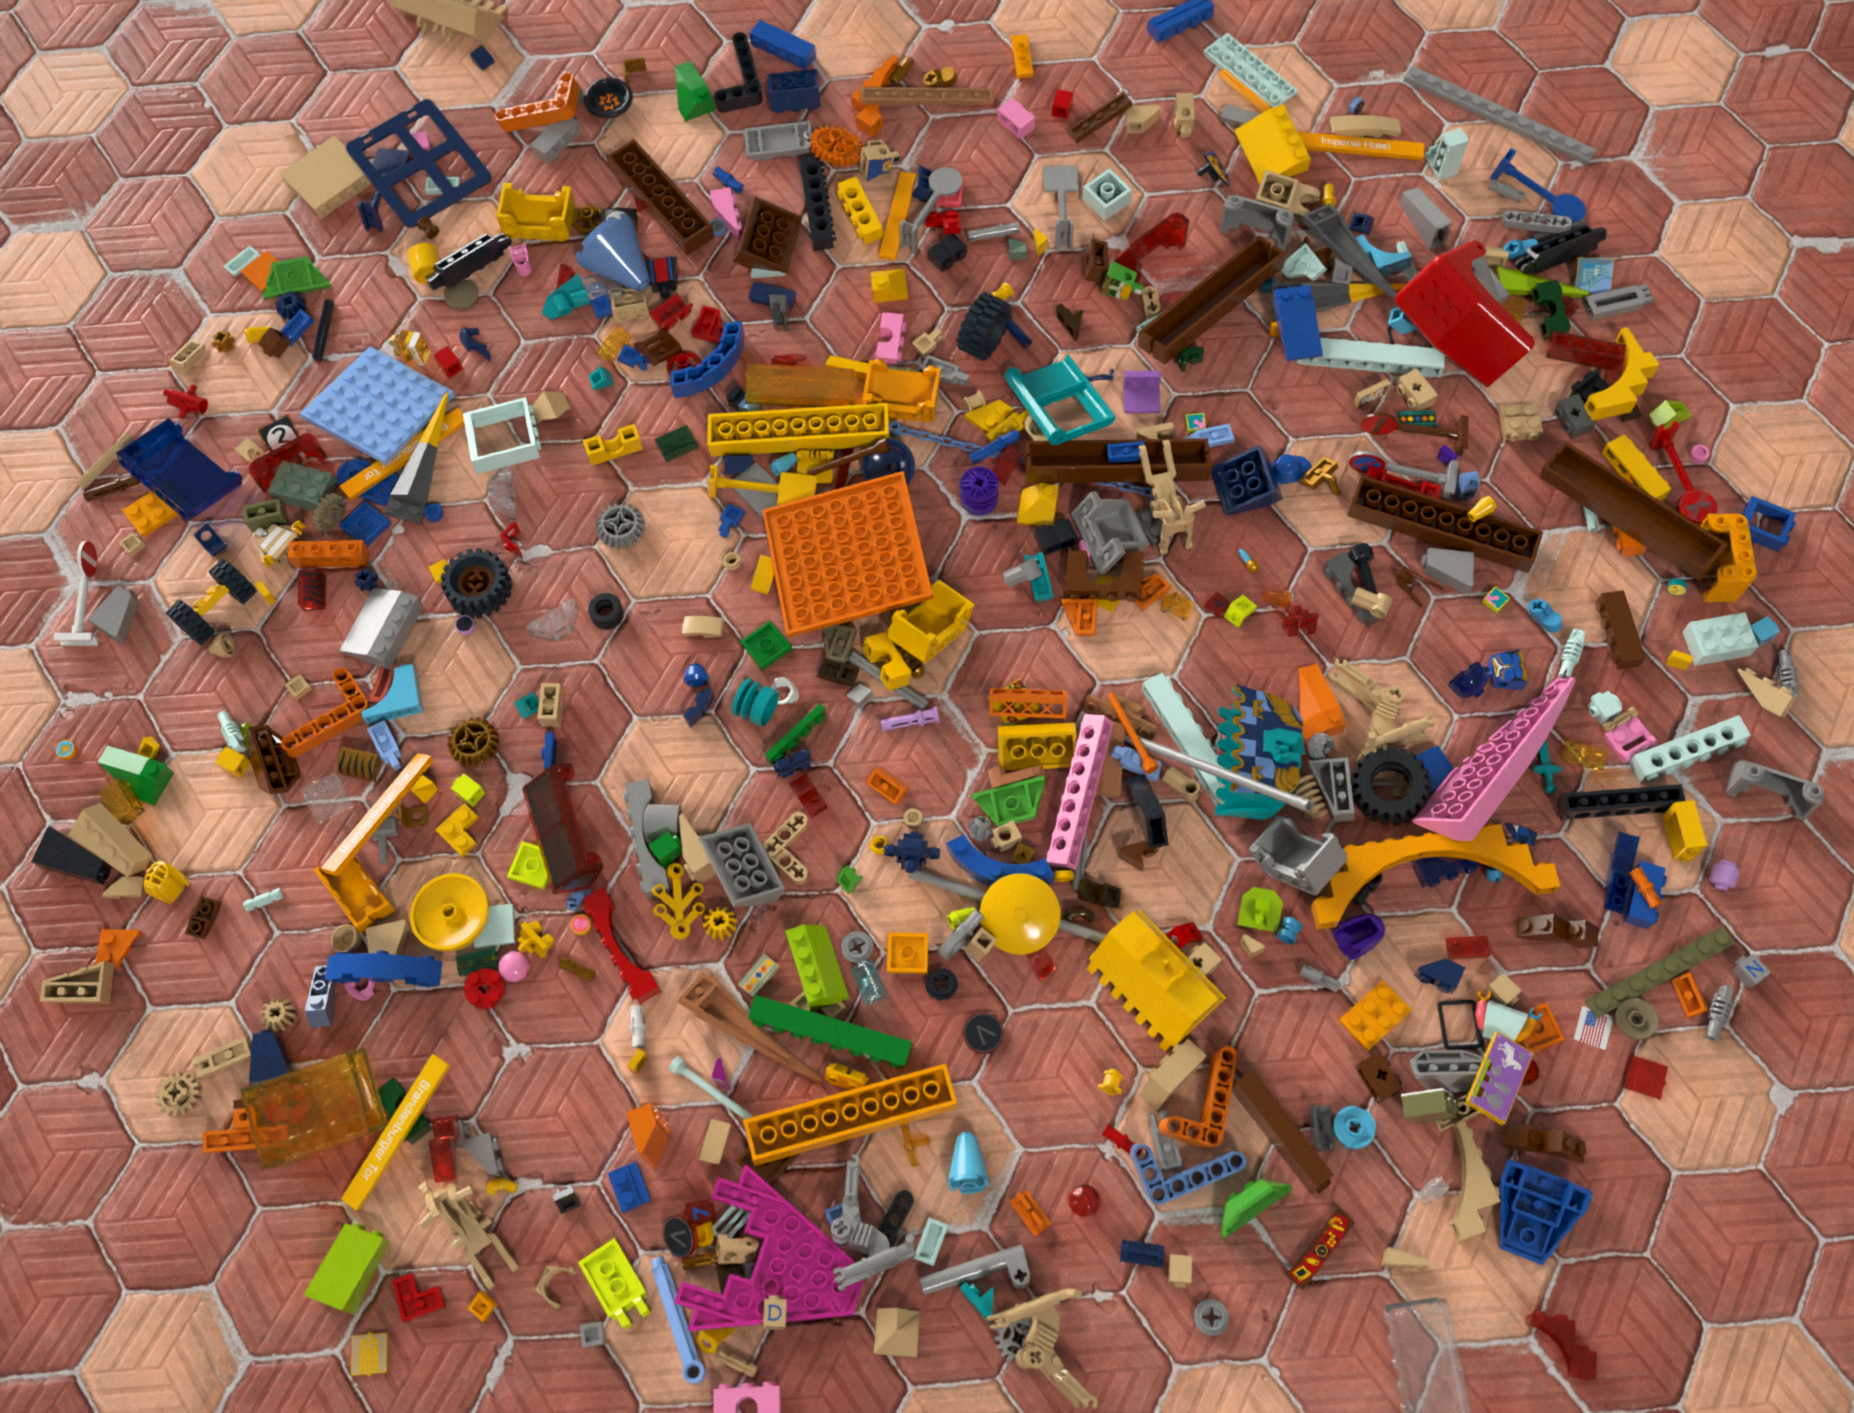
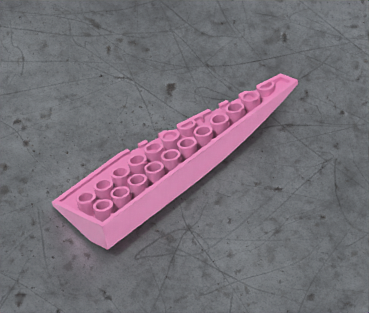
M1575 677L1557 678L1541 692L1543 696L1534 698L1529 703L1530 707L1527 710L1519 711L1514 721L1509 720L1489 738V743L1481 745L1476 749L1477 753L1472 758L1467 757L1463 761L1464 765L1461 768H1454L1414 817L1413 823L1453 840L1472 841L1538 753L1569 697L1576 681Z

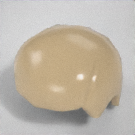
M340 925L333 931L331 947L337 952L353 953L359 948L362 936L353 925Z

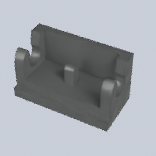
M769 295L774 329L776 330L777 324L782 322L783 330L789 331L790 313L787 295Z
M1312 1105L1309 1109L1312 1146L1316 1152L1335 1151L1331 1108L1329 1105L1325 1107Z

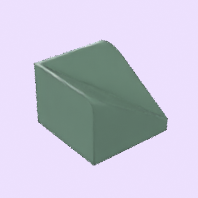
M1009 239V260L1027 259L1026 243Z

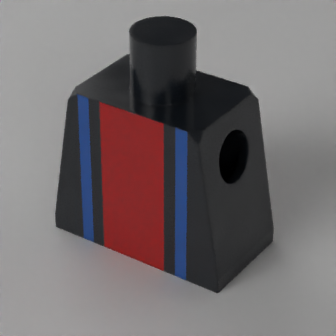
M676 256L645 261L653 293H660L661 298L670 297V291L676 290L678 287L679 267Z

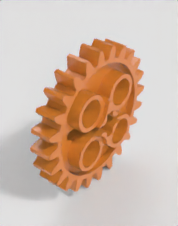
M825 125V129L820 126L819 130L815 129V132H812L809 148L812 149V153H816L815 157H821L820 161L826 160V164L832 163L833 166L838 164L839 167H842L844 164L848 167L849 164L854 166V163L858 164L864 144H861V139H857L858 135H852L853 131L847 132V128L842 130L840 126L835 128L832 125L829 128Z

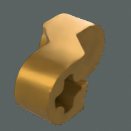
M946 67L942 70L933 69L925 74L923 80L928 88L949 87L956 83L958 74L952 67Z

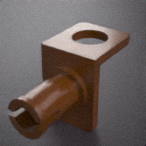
M1306 236L1302 242V246L1306 243L1313 251L1308 236ZM1326 247L1313 251L1327 270L1325 272H1329L1332 268L1327 257L1331 255L1332 250Z

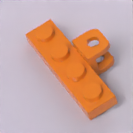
M252 1108L236 1109L233 1115L234 1129L203 1132L202 1153L289 1147L290 1126L260 1127V1114L258 1111Z

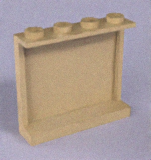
M335 136L280 173L285 185L288 188L292 187L316 212L320 220L372 184L349 156L345 146Z

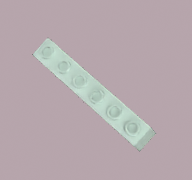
M1738 715L1638 753L1628 763L1639 782L1646 780L1651 782L1659 778L1661 774L1670 775L1674 773L1679 767L1685 769L1692 766L1695 761H1706L1713 754L1722 755L1729 751V748H1740L1746 744V740L1751 734ZM1687 748H1690L1694 753L1689 752ZM1670 755H1673L1676 760L1672 759ZM1652 761L1656 762L1659 767L1655 766Z

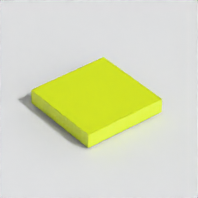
M522 841L507 878L545 890L559 853Z

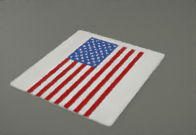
M1582 1006L1574 1039L1605 1050L1614 1017L1605 1014L1596 1019L1589 1008Z

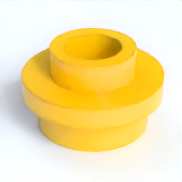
M875 836L870 842V849L876 855H883L885 845L890 844L886 837ZM879 843L884 845L880 849L876 847Z

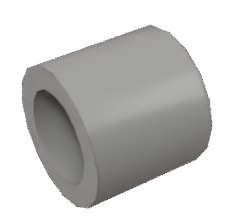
M648 804L643 818V829L647 839H658L666 832H669L672 837L676 835L680 840L679 815L682 814L681 805Z

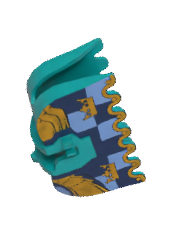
M1234 684L1232 691L1235 695L1240 696L1241 700L1233 701L1232 708L1234 710L1221 706L1218 709V715L1227 721L1226 723H1220L1217 728L1221 734L1226 736V739H1220L1217 742V747L1226 753L1217 757L1218 765L1234 773L1293 794L1299 783V771L1302 764L1300 755L1305 754L1304 737L1302 735L1303 720L1300 713L1291 703L1279 696ZM1216 776L1217 781L1223 783L1225 787L1218 788L1215 792L1216 797L1224 801V804H1218L1215 807V815L1264 820L1274 817L1285 805L1282 801Z

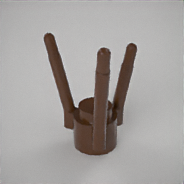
M1406 566L1396 576L1400 580L1398 585L1409 594L1419 607H1423L1422 603L1406 584L1411 585L1415 579H1418L1435 588L1444 590V587L1416 574Z

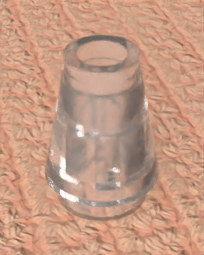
M1440 1175L1433 1176L1417 1194V1197L1426 1205L1446 1195L1450 1188Z

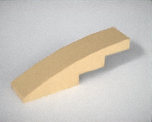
M1346 115L1330 118L1332 133L1352 137L1368 135L1380 138L1383 134L1395 137L1401 134L1399 119L1371 115Z

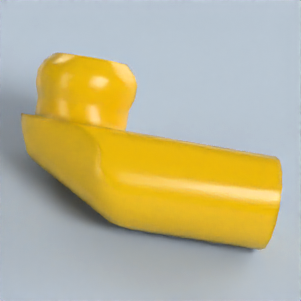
M500 1177L487 1183L486 1193L493 1196L498 1190L504 1189L515 1194L519 1185L504 1177Z

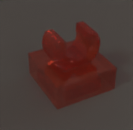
M1564 296L1562 300L1566 304L1565 313L1567 319H1569L1576 309H1579L1576 301L1572 302L1570 296Z
M1038 954L1030 958L1033 962L1031 968L1035 977L1040 982L1055 970L1053 961L1047 954L1042 958Z

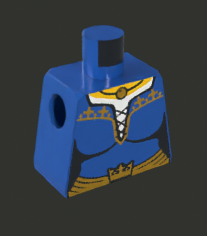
M1521 649L1492 655L1487 662V666H1480L1478 669L1480 678L1490 677L1493 688L1523 690L1528 683Z

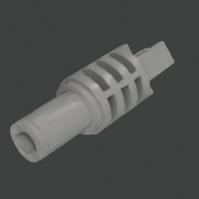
M1781 650L1778 652L1780 667L1778 669L1780 687L1783 686L1793 691L1792 696L1796 697L1795 701L1799 699V682L1797 668L1792 662V651Z
M1728 985L1719 988L1718 993H1715L1713 997V1003H1711L1708 1014L1709 1025L1705 1034V1038L1710 1041H1718L1721 1028L1727 1023V1018L1729 1017L1730 1008L1733 1000H1731L1733 988Z

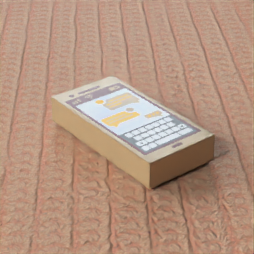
M1385 379L1358 392L1354 405L1358 408L1387 394L1391 383L1388 379Z

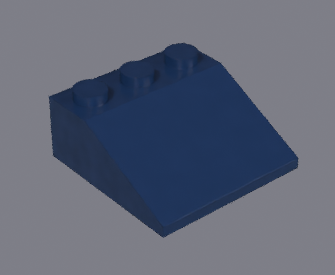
M817 69L768 74L771 112L783 113L788 110L797 112L801 109L815 110L821 107Z
M1261 445L1212 467L1211 472L1226 516L1267 507L1283 499L1268 453Z

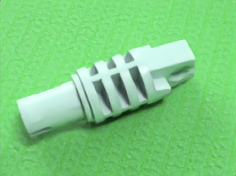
M1573 629L1561 657L1563 663L1558 673L1559 678H1563L1564 674H1566L1565 678H1571L1573 668L1578 664L1584 647L1585 631Z
M226 711L220 712L217 718L221 723L223 737L230 749L233 748L241 754L246 750L243 742L244 736L238 724L232 721L230 714Z

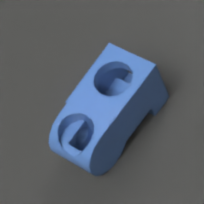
M1477 471L1461 473L1459 475V481H1456L1455 488L1458 501L1475 497L1480 484Z

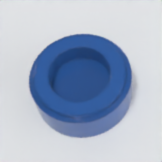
M436 503L427 505L424 511L426 519L430 522L440 521L444 514L441 506Z

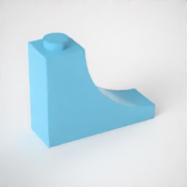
M404 664L394 668L393 683L387 695L375 706L361 711L362 718L367 725L375 724L382 720L388 721L424 712L418 672L414 665Z

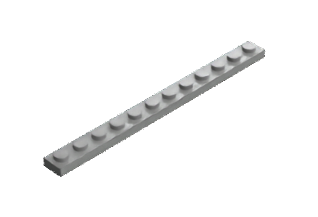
M1413 65L1404 77V82L1585 165L1589 164L1597 150Z

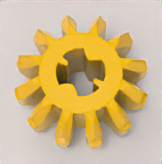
M717 906L716 912L712 909L709 910L711 916H704L707 922L703 923V927L707 929V935H712L713 940H716L719 936L721 941H723L724 935L731 938L730 931H736L734 925L738 923L737 919L734 918L735 914L733 911L728 912L727 907L721 911L720 907Z

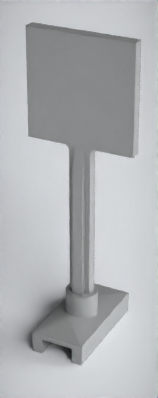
M1077 165L1043 166L1044 192H1057L1059 198L1060 220H1056L1055 250H1059V246H1069V250H1073L1074 222L1073 219H1067L1065 192H1079Z

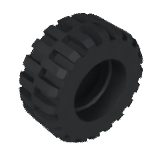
M1388 746V750H1384L1381 747L1377 748L1376 753L1371 751L1366 754L1365 759L1362 758L1360 760L1358 768L1354 771L1352 792L1357 807L1362 809L1361 812L1365 816L1369 815L1371 817L1370 820L1377 822V820L1382 821V825H1388V822H1393V825H1400L1401 821L1405 823L1411 821V817H1415L1426 804L1430 790L1428 769L1424 768L1423 761L1421 759L1417 760V755L1413 752L1408 754L1406 749L1401 747L1400 751L1394 750V746ZM1384 771L1399 772L1408 779L1410 791L1401 800H1383L1373 792L1372 781L1374 777Z

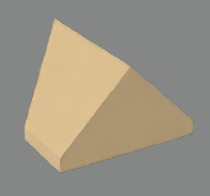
M543 391L532 405L538 423L541 420L558 418L566 410L571 409L564 393Z

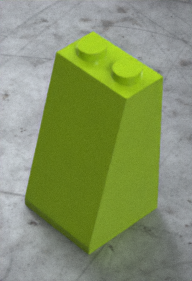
M355 1222L352 1226L345 1223L305 1291L304 1296L356 1315L389 1243L388 1240L383 1238L385 1234L376 1230H372L371 1233L364 1231L365 1226Z

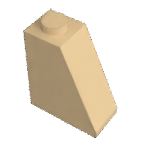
M404 919L365 928L368 953H377L378 950L388 951L389 954L403 955L411 925Z

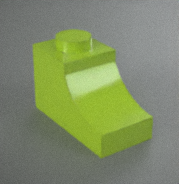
M1666 400L1652 411L1649 416L1652 418L1651 422L1656 428L1663 424L1666 429L1672 425L1673 421L1681 422L1688 420L1692 417V414L1683 402Z

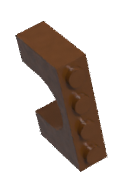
M1068 551L1065 580L1066 598L1108 601L1127 600L1129 602L1142 600L1145 562L1143 551H1125L1122 573L1118 579L1109 584H1097L1088 578L1089 558L1087 551Z

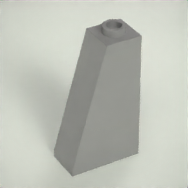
M1418 187L1404 191L1399 204L1428 249L1431 250L1444 245L1452 225L1451 220Z

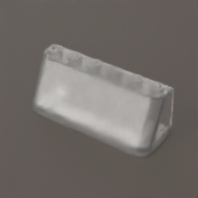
M1433 1297L1385 1305L1384 1319L1390 1328V1333L1388 1334L1389 1344L1393 1347L1395 1354L1393 1356V1365L1395 1370H1398L1399 1375L1397 1386L1399 1392L1403 1395L1404 1401L1402 1402V1412L1471 1413L1447 1300Z

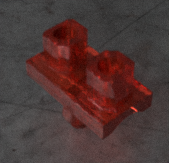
M1296 605L1295 611L1289 612V616H1284L1283 623L1281 624L1282 630L1286 629L1288 637L1297 636L1301 627L1305 628L1307 635L1315 634L1319 619L1318 613L1308 614V610H1301V606Z

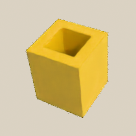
M225 747L218 754L215 761L222 770L240 779L251 764L245 755L228 747Z

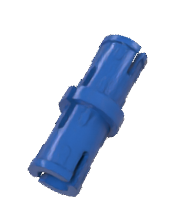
M719 166L713 170L715 172L712 173L713 176L718 178L725 187H730L737 194L743 191L744 185L738 182L731 173H726Z

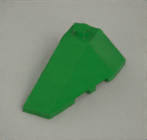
M691 61L675 66L678 109L684 121L686 122L714 111L713 96Z
M111 746L106 747L98 760V763L138 800L153 806L156 805L174 774L163 763Z

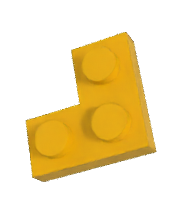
M464 803L435 830L463 858L477 845L465 831L479 817Z

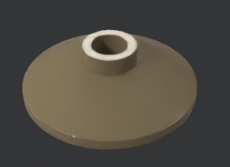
M1632 998L1624 1001L1617 1008L1616 1023L1626 1036L1641 1040L1655 1033L1658 1027V1015L1648 1002ZM1632 1018H1636L1638 1024H1634Z

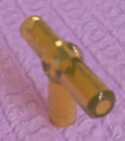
M902 1125L901 1132L904 1139V1148L907 1151L910 1165L914 1167L919 1164L915 1148L930 1145V1138L927 1136L912 1140L909 1126Z

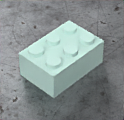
M1745 612L1689 622L1682 632L1689 652L1693 656L1692 660L1695 666L1748 657L1758 648Z

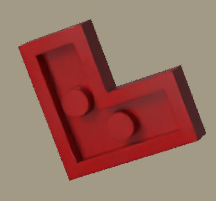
M949 210L942 213L932 211L925 219L926 228L943 227V234L961 233L959 211Z
M413 1273L391 1281L402 1323H407L446 1307L441 1287L436 1286L419 1293Z

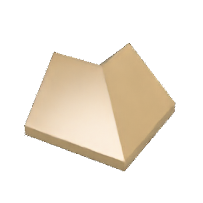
M901 1308L877 1309L874 1354L917 1357L920 1312Z

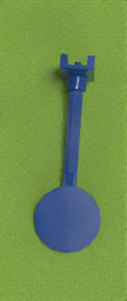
M1512 148L1509 149L1489 178L1496 181L1503 173L1513 176L1551 202L1553 215L1569 217L1572 223L1578 222L1579 219H1584L1586 215V207L1578 197L1572 194H1563L1556 197L1515 169L1516 167L1510 163L1517 151Z

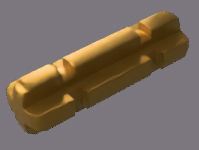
M561 957L558 962L560 968L567 969L568 972L581 978L584 977L589 982H592L596 977L595 971L587 970L585 966L570 961L566 957Z
M713 1252L712 1255L707 1253L695 1255L693 1258L690 1256L682 1258L684 1270L692 1269V1267L711 1266L712 1263L716 1265L718 1263L716 1252Z

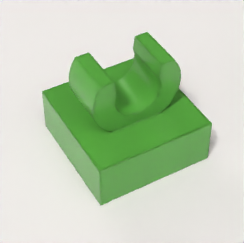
M846 866L842 868L836 881L850 894L855 890L863 876L858 877L855 874L856 868Z

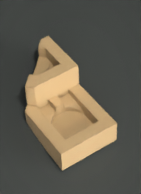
M123 876L103 892L102 898H141L144 877Z

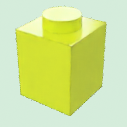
M465 774L458 777L451 787L455 795L472 808L485 794L482 787Z

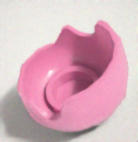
M515 951L505 954L498 965L500 975L509 982H517L524 979L531 968L529 957L524 953Z

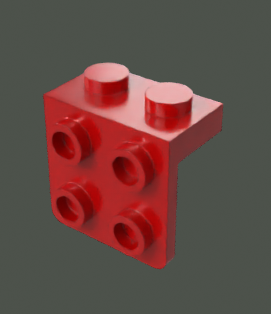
M677 293L649 312V315L660 330L666 329L668 331L675 326L678 319L682 321L687 318L692 312L691 309L694 305L690 303L686 306Z

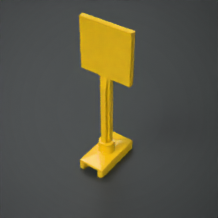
M710 465L708 493L709 497L716 498L718 488L726 487L778 493V506L814 496L817 476L781 472L779 485L718 477V466Z

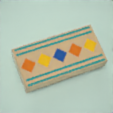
M763 954L740 981L738 986L754 998L779 970L780 966Z

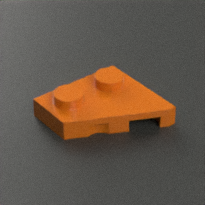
M1061 599L1076 636H1095L1098 600Z
M101 929L95 965L106 961L115 964L114 970H117L123 962V958L131 951V945L137 937H141L142 932L140 930Z

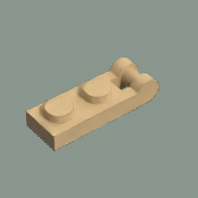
M244 1037L194 1058L192 1062L198 1071L196 1073L197 1079H207L210 1075L250 1059L251 1047L249 1040ZM209 1062L210 1066L206 1068L205 1064Z

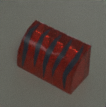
M298 570V604L303 611L326 609V576L321 572Z

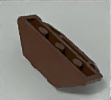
M269 725L248 727V756L258 787L268 794L289 792L300 777V772L295 758L289 757L281 746L283 737L271 730L272 728Z

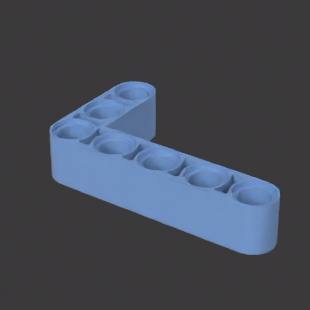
M1137 1143L1130 1149L1131 1159L1147 1198L1159 1205L1241 1171L1246 1166L1245 1156L1241 1152L1231 1150L1163 1179L1150 1147ZM1139 1148H1144L1146 1151L1143 1159L1137 1158L1136 1153ZM1237 1155L1239 1158V1163L1236 1166H1232L1230 1163L1231 1157ZM1218 1163L1220 1170L1217 1174L1213 1175L1211 1167L1213 1164ZM1148 1168L1154 1170V1176L1151 1179L1145 1178V1171ZM1198 1171L1201 1177L1197 1183H1194L1192 1175ZM1175 1180H1180L1181 1188L1178 1191H1174L1172 1188ZM1160 1188L1162 1196L1159 1199H1154V1190Z

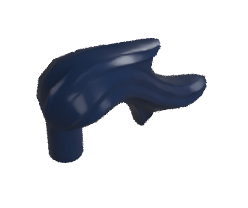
M464 327L461 329L459 339L467 352L473 350L485 357L488 362H491L490 353L486 349L487 345L480 344L471 337V335H479V328Z

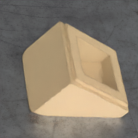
M1246 934L1242 936L1240 943L1250 959L1264 952L1265 946Z

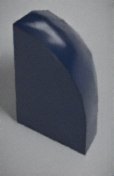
M724 456L725 474L743 473L752 464L753 456Z

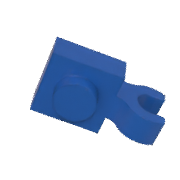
M728 504L720 516V521L723 523L718 529L721 531L719 535L727 538L731 527L737 528L745 515V510Z

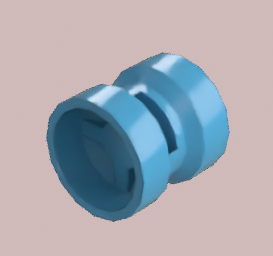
M1285 917L1282 922L1283 927L1279 929L1276 936L1281 941L1293 945L1297 940L1296 935L1301 931L1303 925L1294 918Z

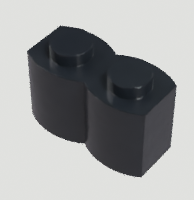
M955 234L946 236L941 242L928 250V260L941 272L950 269L954 262L963 260L967 255V245Z
M1059 519L1053 525H1042L1037 528L1034 536L1043 555H1049L1060 549L1071 547L1077 544L1078 536L1069 519Z

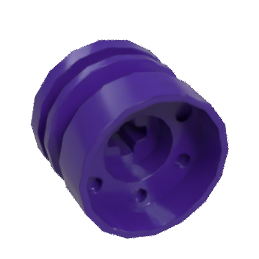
M973 467L962 475L960 480L961 504L970 514L977 516L986 515L996 508L999 500V484L995 473L985 467Z

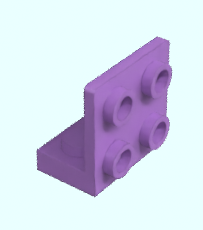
M1124 371V413H1160L1159 386L1161 371Z

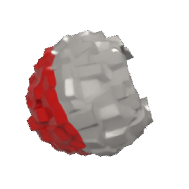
M1322 732L1313 734L1304 744L1305 753L1311 760L1331 759L1323 755H1328L1330 749H1336L1332 737Z

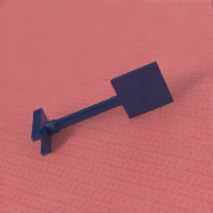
M378 148L372 165L381 176H386L408 163L411 153L408 150ZM377 190L372 202L358 201L357 204L365 231H369L370 228H377L378 232H382L384 228L378 212L382 196Z

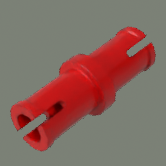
M1110 1124L1107 1125L1101 1134L1117 1145V1149L1120 1150L1121 1148L1129 1155L1131 1147L1136 1144L1128 1138L1126 1133L1123 1135ZM1139 1148L1137 1150V1158L1144 1148Z

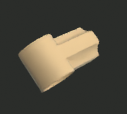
M1357 587L1351 600L1352 604L1369 610L1371 615L1381 619L1386 617L1393 602L1392 598L1386 594L1378 593L1376 595Z
M1173 767L1167 770L1162 778V782L1181 794L1185 801H1196L1200 791V785L1197 780L1189 779ZM1192 788L1195 790V792L1189 793L1186 791V789Z

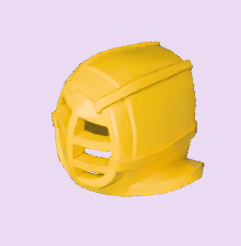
M157 861L147 869L143 886L148 895L162 902L173 904L181 892H183L185 884L190 886L191 882L174 866L163 861Z

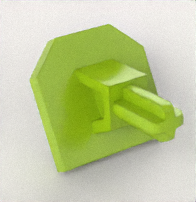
M1253 887L1242 895L1237 925L1278 933L1283 902L1274 890Z

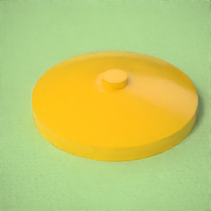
M449 873L435 877L418 891L412 902L410 924L413 933L425 946L436 951L451 952L462 949L479 937L488 922L490 913L488 896L483 887L467 875Z
M1011 874L997 880L985 893L980 906V913L985 917L981 920L982 928L997 939L994 944L997 948L1011 954L1024 955L1042 949L1053 939L1060 924V905L1054 891L1046 882L1029 874Z

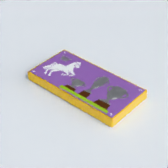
M1498 1031L1495 1032L1465 1103L1500 1125H1504L1534 1053Z

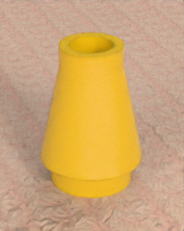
M269 326L248 327V329H245L244 333L247 343L254 344L259 342L269 329Z
M1490 496L1482 497L1467 515L1471 521L1475 522L1493 513L1497 505Z

